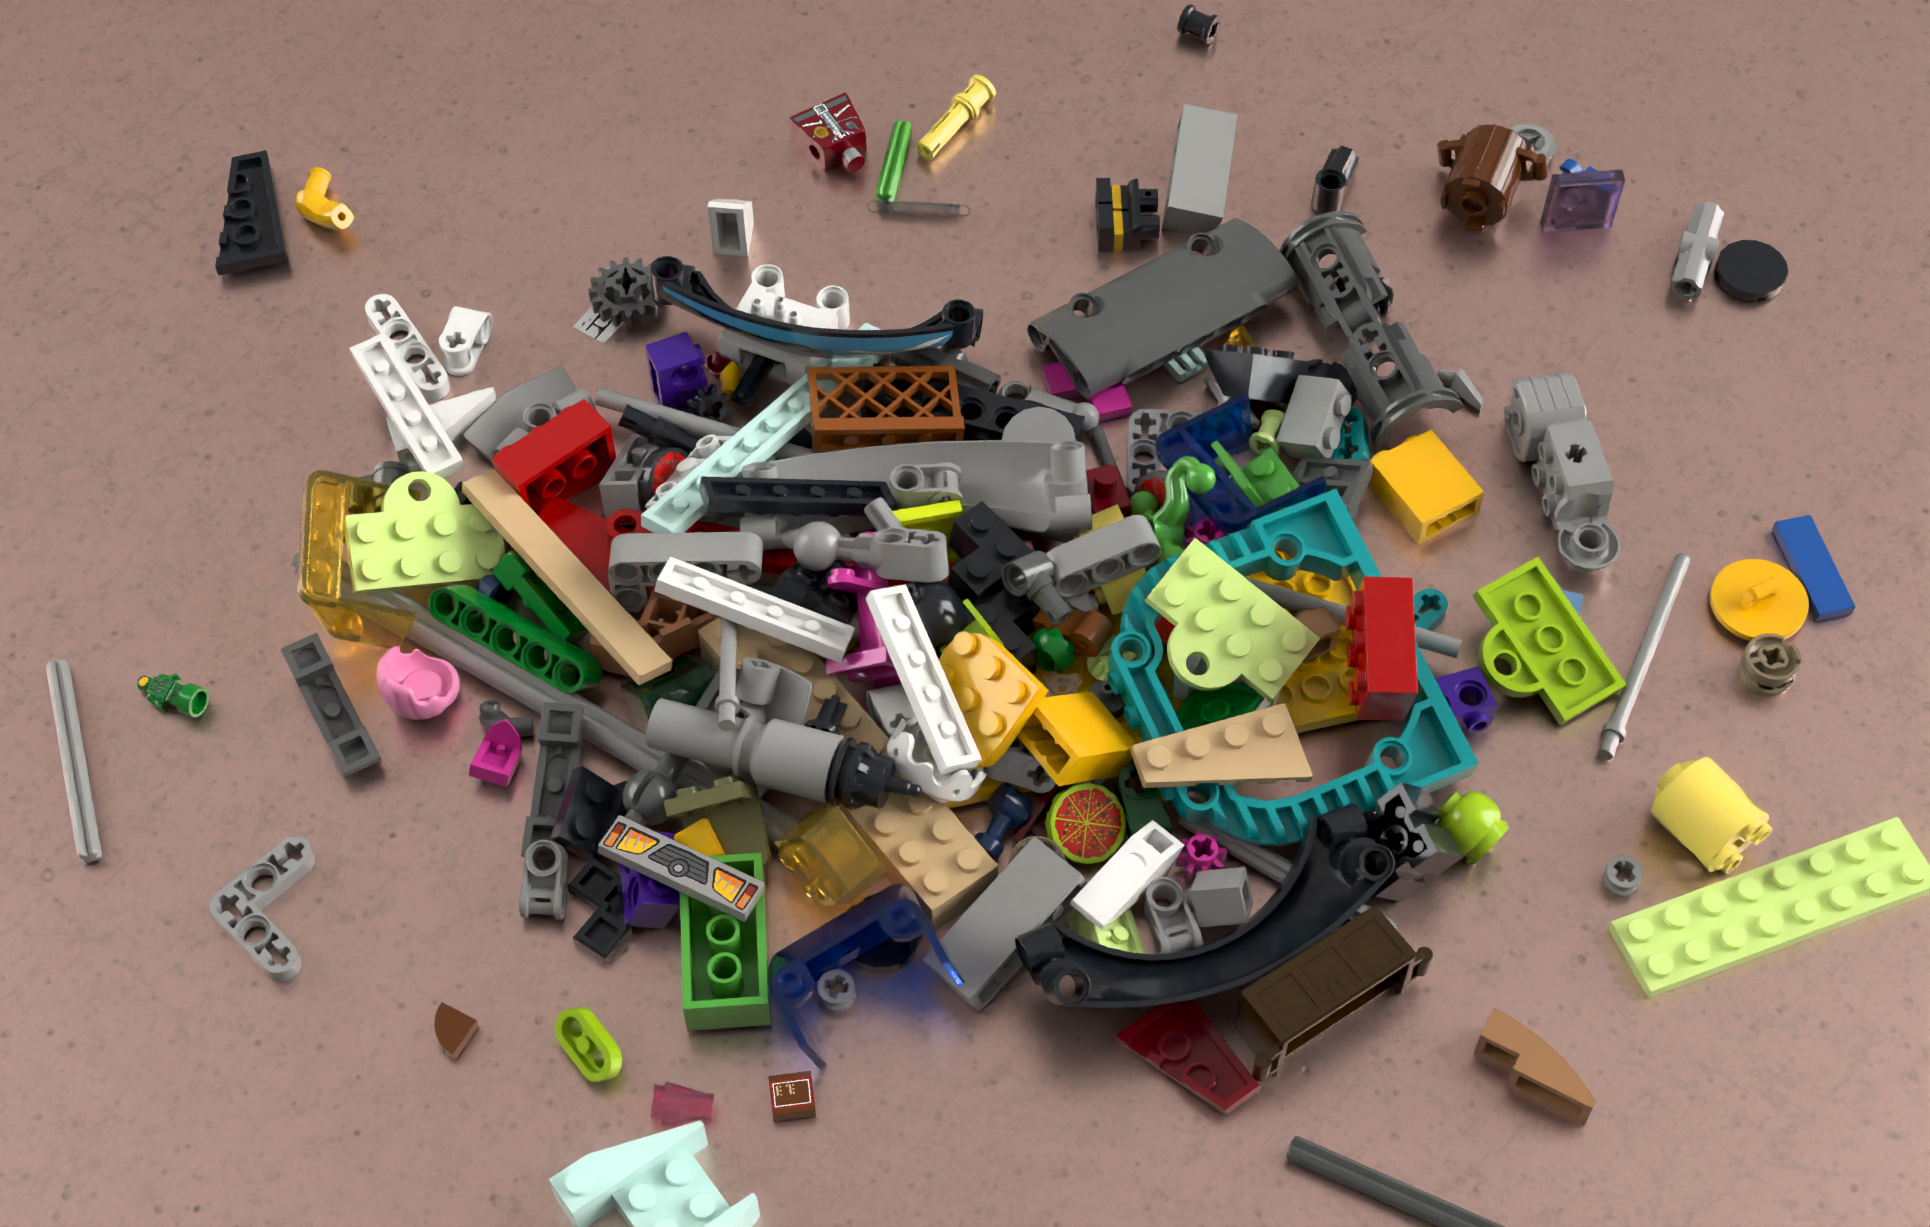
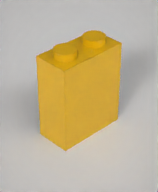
M1432 430L1419 436L1412 435L1401 445L1389 451H1380L1370 460L1374 474L1368 486L1417 545L1479 514L1484 491Z
M1092 691L1043 698L1017 735L1058 786L1120 776L1122 770L1133 758L1130 752L1132 745L1137 744Z

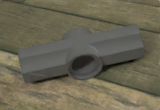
M947 345L941 348L933 347L891 354V362L898 366H955L956 380L959 385L996 394L1001 383V375L969 362L966 355L960 349H953ZM939 378L940 380L947 381V378Z

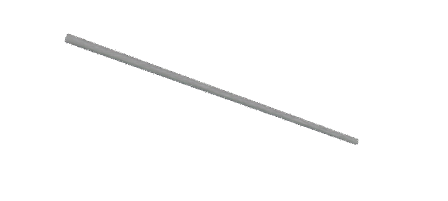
M600 388L595 398L597 406L623 413L626 405L629 404L631 407L657 419L659 416L666 418V423L685 432L702 437L707 435L734 436L741 430L738 427L605 388ZM787 442L772 456H776L777 459L781 460L818 453H812V449ZM1011 527L1062 543L1072 541L1074 536L1080 534L1078 530L1038 532ZM1158 559L1154 563L1146 567L1151 569L1152 567L1156 566L1158 564ZM1245 577L1283 608L1301 612L1303 610L1312 611L1325 606L1328 612L1332 611L1336 615L1340 625L1345 626L1347 606ZM1415 626V639L1419 648L1457 659L1462 640Z

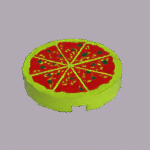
M1082 783L1068 786L1056 794L1051 802L1053 804L1050 807V812L1047 813L1045 821L1048 839L1054 841L1061 848L1065 858L1078 864H1092L1102 862L1116 852L1123 841L1126 822L1123 808L1113 793L1100 785Z

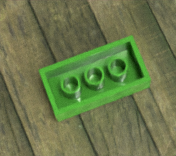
M762 852L709 856L765 883ZM766 888L745 922L680 892L682 999L687 1031L771 1025Z

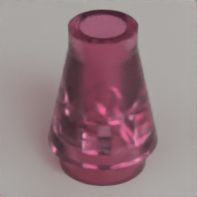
M665 1081V1085L654 1084L651 1119L661 1120V1124L698 1119L711 1120L714 1094L704 1093Z

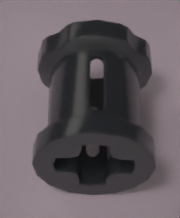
M1189 4L1180 15L1177 31L1182 34L1188 32L1202 38L1203 43L1210 44L1218 32L1221 18L1215 14L1209 16L1199 12L1194 5Z

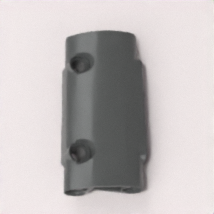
M1234 218L1206 233L1193 234L1187 243L1088 293L1081 292L1075 294L1069 303L1027 324V333L1032 344L1039 352H1044L1050 348L1053 350L1079 393L1088 399L1118 382H1121L1123 385L1128 384L1192 349L1251 320L1264 311L1268 304L1295 291L1298 288V279L1288 261L1265 235L1250 224ZM1192 251L1201 253L1203 257L1195 256ZM1074 311H1081L1087 317H1078Z

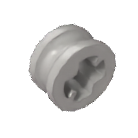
M1624 855L1615 856L1609 861L1603 873L1602 881L1604 887L1615 896H1631L1637 891L1642 881L1643 870L1637 860ZM1622 871L1627 872L1630 875L1629 880L1627 881V878H1625L1623 882L1619 881L1615 877L1617 872L1619 874Z
M833 969L824 973L818 980V998L820 1004L830 1012H841L851 1007L855 1000V984L849 973ZM837 984L843 985V992H839L836 998L830 997L829 989H834Z

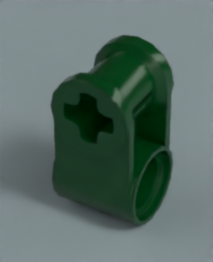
M1135 764L1125 767L1117 780L1116 795L1124 811L1125 829L1128 838L1130 839L1131 836L1152 820L1172 835L1170 819L1166 807L1161 800L1158 788H1143L1142 786L1140 793H1136L1134 788H1126L1130 778L1134 777L1136 783H1141Z

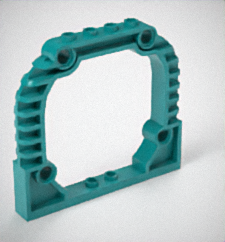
M1337 489L1253 520L1249 528L1236 531L1228 536L1205 544L1207 548L1244 577L1264 571L1273 580L1285 581L1294 577L1298 570H1303L1325 576L1335 582L1350 576L1357 591L1364 576L1382 577ZM1284 551L1288 553L1292 559L1283 560L1279 558L1275 554V552ZM1181 554L1169 557L1152 567L1136 583L1123 609L1120 634L1113 640L1108 656L1107 665L1109 672H1107V679L1115 695H1121L1126 705L1124 707L1126 721L1132 730H1138L1143 742L1184 731L1157 676L1162 660L1163 646L1155 626L1162 618V615L1144 601ZM1416 643L1418 694L1414 700L1415 704L1405 719L1400 737H1387L1377 742L1366 760L1364 768L1298 795L1270 801L1238 795L1232 785H1218V783H1197L1196 786L1159 787V790L1166 801L1171 800L1176 812L1187 822L1198 823L1207 820L1211 826L1221 833H1227L1248 844L1277 847L1300 843L1306 827L1313 817L1351 802L1355 803L1361 811L1376 812L1381 810L1377 800L1401 782L1428 789L1429 793L1470 777L1479 765V762ZM1131 651L1136 654L1138 660L1133 662L1126 661L1120 656V653ZM1380 757L1392 758L1396 762L1397 768H1387L1382 764ZM1198 791L1205 796L1207 802L1203 804L1194 803L1189 799L1187 793Z

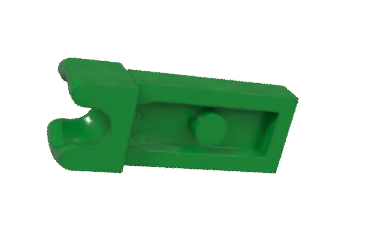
M509 551L499 561L493 570V574L508 591L516 590L519 593L523 604L530 611L537 614L546 625L547 630L568 642L582 640L588 634V629L515 551Z

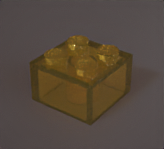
M838 806L809 812L774 842L780 849L778 855L783 864L792 872L796 871L806 883L803 888L807 895L815 903H821L823 906L852 903L887 872L886 868Z

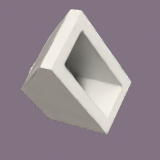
M714 199L709 201L708 214L713 254L748 256L754 227L752 201L738 199Z

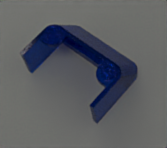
M1246 393L1161 433L1155 442L1157 458L1168 471L1179 458L1185 456L1194 457L1200 463L1207 464L1214 470L1216 482L1214 487L1207 493H1194L1187 487L1186 480L1185 487L1189 496L1216 527L1227 534L1249 528L1253 520L1327 492V481L1323 476H1320L1256 508L1215 463L1214 459L1218 457V454L1211 444L1216 440L1226 452L1249 442L1252 435L1249 396Z
M893 884L781 949L770 961L769 977L772 994L800 1049L819 1069L825 1066L826 1062L798 1007L809 1000L814 991V982L819 980L827 971L838 969L888 938L897 942H907L925 933L941 964L957 986L965 983L915 892L907 885Z

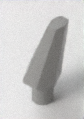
M1440 367L1437 374L1441 382L1451 386L1450 389L1462 401L1480 413L1483 398L1464 370L1459 368L1458 372L1455 373Z

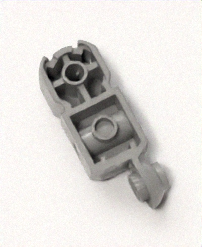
M1560 372L1512 379L1511 405L1504 407L1505 427L1515 457L1521 462L1537 460V463L1532 466L1533 482L1535 486H1540L1543 494L1542 506L1545 515L1551 517L1554 529L1559 530L1558 547L1561 554L1569 565L1579 572L1588 573L1609 566L1617 559L1621 550L1620 538L1614 528L1610 526L1607 518L1613 495V479L1593 423L1587 418L1586 406L1575 376L1570 372Z

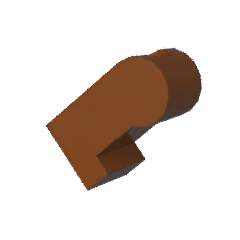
M1073 609L1070 617L1056 627L1051 625V622L1042 610L1032 620L1037 632L1043 628L1046 630H1059L1066 641L1074 644V655L1097 656L1115 631L1111 621L1103 614L1094 610L1084 612Z

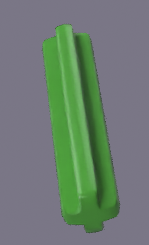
M896 120L893 124L875 192L877 202L878 200H884V202L885 200L894 201L912 133V125L909 121Z

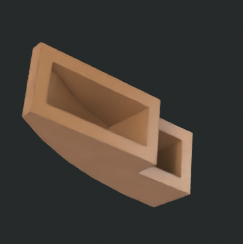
M1494 1008L1480 1034L1474 1053L1511 1071L1506 1086L1585 1125L1596 1100L1581 1078L1564 1058L1541 1037L1519 1021Z

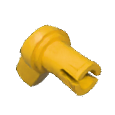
M313 167L308 172L305 188L295 195L296 209L306 219L325 229L339 230L347 228L354 219L352 212L343 203L329 201L325 198L331 175L323 168Z

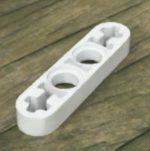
M378 294L371 297L365 304V311L372 329L377 335L382 333L385 335L425 400L437 401L444 398L450 391L446 370L398 302L387 294ZM380 310L389 313L390 319L387 322L382 313L379 312ZM403 330L408 332L404 339H390L391 334L396 331ZM414 354L425 356L424 360L417 364L406 362L408 357ZM428 372L433 382L437 383L436 385L432 386L431 383L426 382L425 375Z

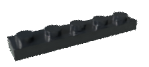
M701 476L699 492L706 512H715L717 514L753 513L755 515L790 514L793 516L827 515L838 517L845 515L867 517L864 508L877 498H883L892 511H894L896 505L885 481Z

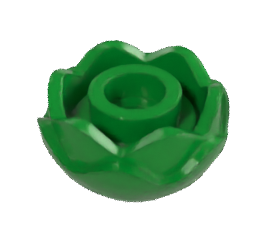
M1043 628L1033 635L1031 641L1037 646V665L1047 672H1062L1074 664L1076 659L1074 656L1075 646L1072 642L1066 641L1059 630H1046Z

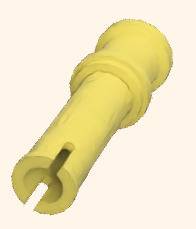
M981 75L972 76L968 82L969 86L962 93H957L952 98L949 110L916 143L915 148L919 149L917 152L921 157L926 160H932L966 121L974 120L979 115V109L985 102H990L995 97V88L987 78Z

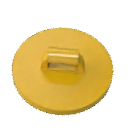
M1744 559L1727 565L1718 573L1710 590L1711 607L1718 621L1728 631L1748 641L1766 633L1784 636L1785 640L1793 636L1801 628L1808 614V596L1799 579L1786 568L1767 560Z

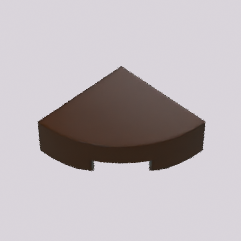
M441 1002L437 1009L434 1021L435 1033L443 1051L454 1060L457 1059L479 1027L476 1019Z

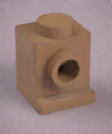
M1322 606L1312 611L1303 610L1294 616L1320 637L1302 663L1316 659L1319 655L1328 654L1331 650L1335 651L1341 628L1338 618L1332 611L1328 612L1326 607Z

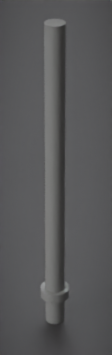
M1676 554L1626 679L1625 683L1627 685L1622 689L1610 722L1604 724L1601 735L1603 739L1597 753L1603 759H1612L1618 743H1622L1627 734L1625 725L1690 563L1689 556L1685 554Z
M721 617L719 696L715 700V711L719 715V728L722 731H731L735 728V715L739 712L740 708L739 699L736 697L737 623Z

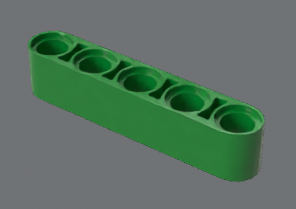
M463 584L441 587L432 591L429 596L428 608L431 615L437 621L562 692L574 693L592 689L602 680V665L596 657L471 586ZM452 598L455 601V608L452 605ZM483 615H484L485 620H486V625H485V626H484L483 620H482ZM514 632L517 636V644H515L513 639ZM545 649L548 653V662L544 657ZM576 667L580 672V680L576 677Z

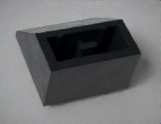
M1221 344L1220 351L1205 350L1206 361L1224 396L1289 404L1298 375L1307 376L1309 361L1295 360V352L1273 350L1272 356H1270L1271 350H1267V348L1245 346V351L1242 353L1243 346Z

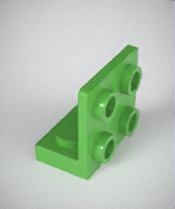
M1217 440L1211 444L1218 454V457L1213 460L1226 478L1232 474V477L1229 478L1230 486L1242 502L1249 498L1245 503L1257 519L1309 499L1272 447L1240 469Z

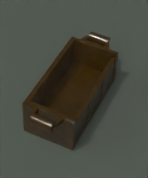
M1372 906L1242 990L1235 1030L1256 1055L1252 1076L1258 1082L1266 1081L1269 1075L1277 1077L1282 1073L1284 1060L1302 1047L1311 1043L1349 1016H1352L1390 989L1394 988L1400 995L1404 993L1408 984L1418 976H1425L1428 973L1433 958L1432 950L1428 947H1420L1415 952L1378 907Z

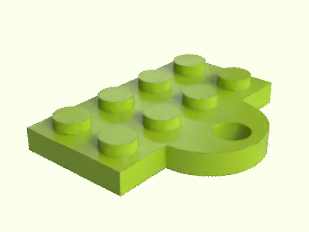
M1538 556L1480 588L1473 594L1472 597L1493 626L1480 643L1478 650L1479 667L1487 682L1499 692L1512 697H1529L1538 693L1559 725H1562L1622 690L1627 685ZM1502 658L1511 665V675L1500 674L1494 666V659Z

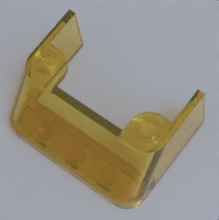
M326 470L315 471L308 477L302 494L297 577L298 595L331 636L389 649L394 646H400L416 620L417 612L340 597L342 545L346 543L344 516L381 512L382 500L391 485ZM408 488L409 495L418 501L420 499V491Z

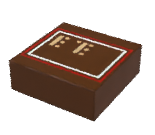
M811 1071L768 1076L774 1122L816 1116Z

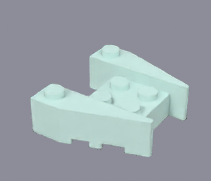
M701 1120L587 1154L549 1179L555 1199L575 1227H588L614 1208L618 1210L629 1227H752L760 1217L758 1201L754 1193H751L730 1207L693 1155L708 1146L705 1127Z

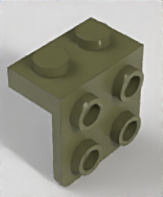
M729 776L714 780L715 787L701 790L700 786L686 787L676 791L677 797L664 800L666 816L682 818L684 829L702 818L708 819L726 855L762 852L763 865H767L770 862L771 852L755 783L739 781L738 776Z

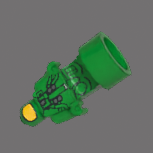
M160 674L158 677L153 678L144 675L137 680V688L147 692V700L162 711L165 710L164 705L170 704L177 707L179 712L197 718L204 713L209 703V692L206 688L192 683L181 685L178 683V680L182 678L177 674Z

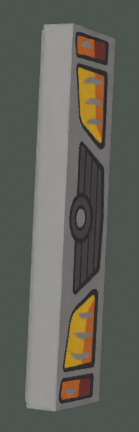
M621 815L617 817L598 844L599 854L745 922L765 891L764 882Z

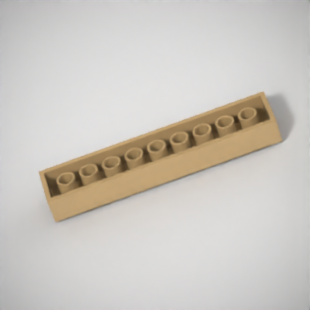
M721 617L697 630L701 656L716 673L720 669ZM737 623L736 668L741 669L744 658H759L789 669L812 682L813 686L804 724L808 720L817 718L825 698L831 699L832 695L840 697V702L846 703L848 706L838 728L841 736H844L843 741L853 737L857 739V745L861 741L870 743L879 754L888 756L887 743L889 738L835 675L826 674V665L816 653L785 643L777 638ZM922 791L918 798L889 793L888 799L881 810L869 806L850 810L844 808L843 803L839 807H834L830 803L826 804L901 896L912 906V909L932 933L966 911L998 876V865L947 805L933 800Z

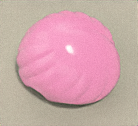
M394 646L386 651L378 663L377 683L380 694L385 704L394 713L403 718L426 720L438 716L454 702L460 691V677L455 667L443 659L426 656L419 649L403 654L400 653L399 646Z

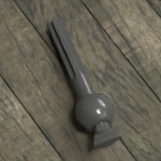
M736 668V686L740 673L738 668ZM720 669L695 707L716 712L715 700L719 696ZM665 752L654 770H642L634 774L628 780L622 792L623 805L628 811L625 818L644 827L646 824L657 825L668 820L670 817L666 816L664 800L677 797L676 791L678 789L674 783L690 758Z

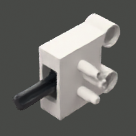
M771 264L760 265L754 269L751 275L752 283L736 308L739 311L776 321L817 328L845 330L850 322L849 297L845 289L834 285L822 288L816 297L817 308L785 298L783 273L779 267ZM724 329L719 337L721 355H725L739 367L747 369L732 394V400L741 408L752 405L768 376L793 385L807 373L808 367H814L824 359L778 350L727 329Z

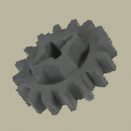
M624 257L620 265H617L613 260L609 261L610 269L606 270L600 267L598 268L599 277H591L592 288L588 289L590 302L592 303L593 312L600 313L601 321L603 322L612 318L615 327H618L622 321H626L628 328H632L635 320H639L643 325L647 324V315L656 318L659 316L657 307L665 308V305L656 302L652 296L651 264L644 267L641 258H638L634 264L629 263L628 257Z

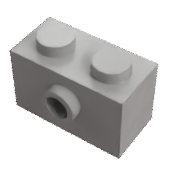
M1298 375L1276 440L1290 457L1313 456L1331 458L1333 450L1338 447L1340 429L1345 416L1350 412L1352 397L1339 379Z

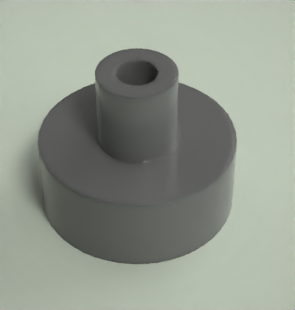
M1099 680L1093 683L1088 692L1092 691L1115 719L1122 716L1126 705L1120 694L1115 695L1108 680L1104 682Z

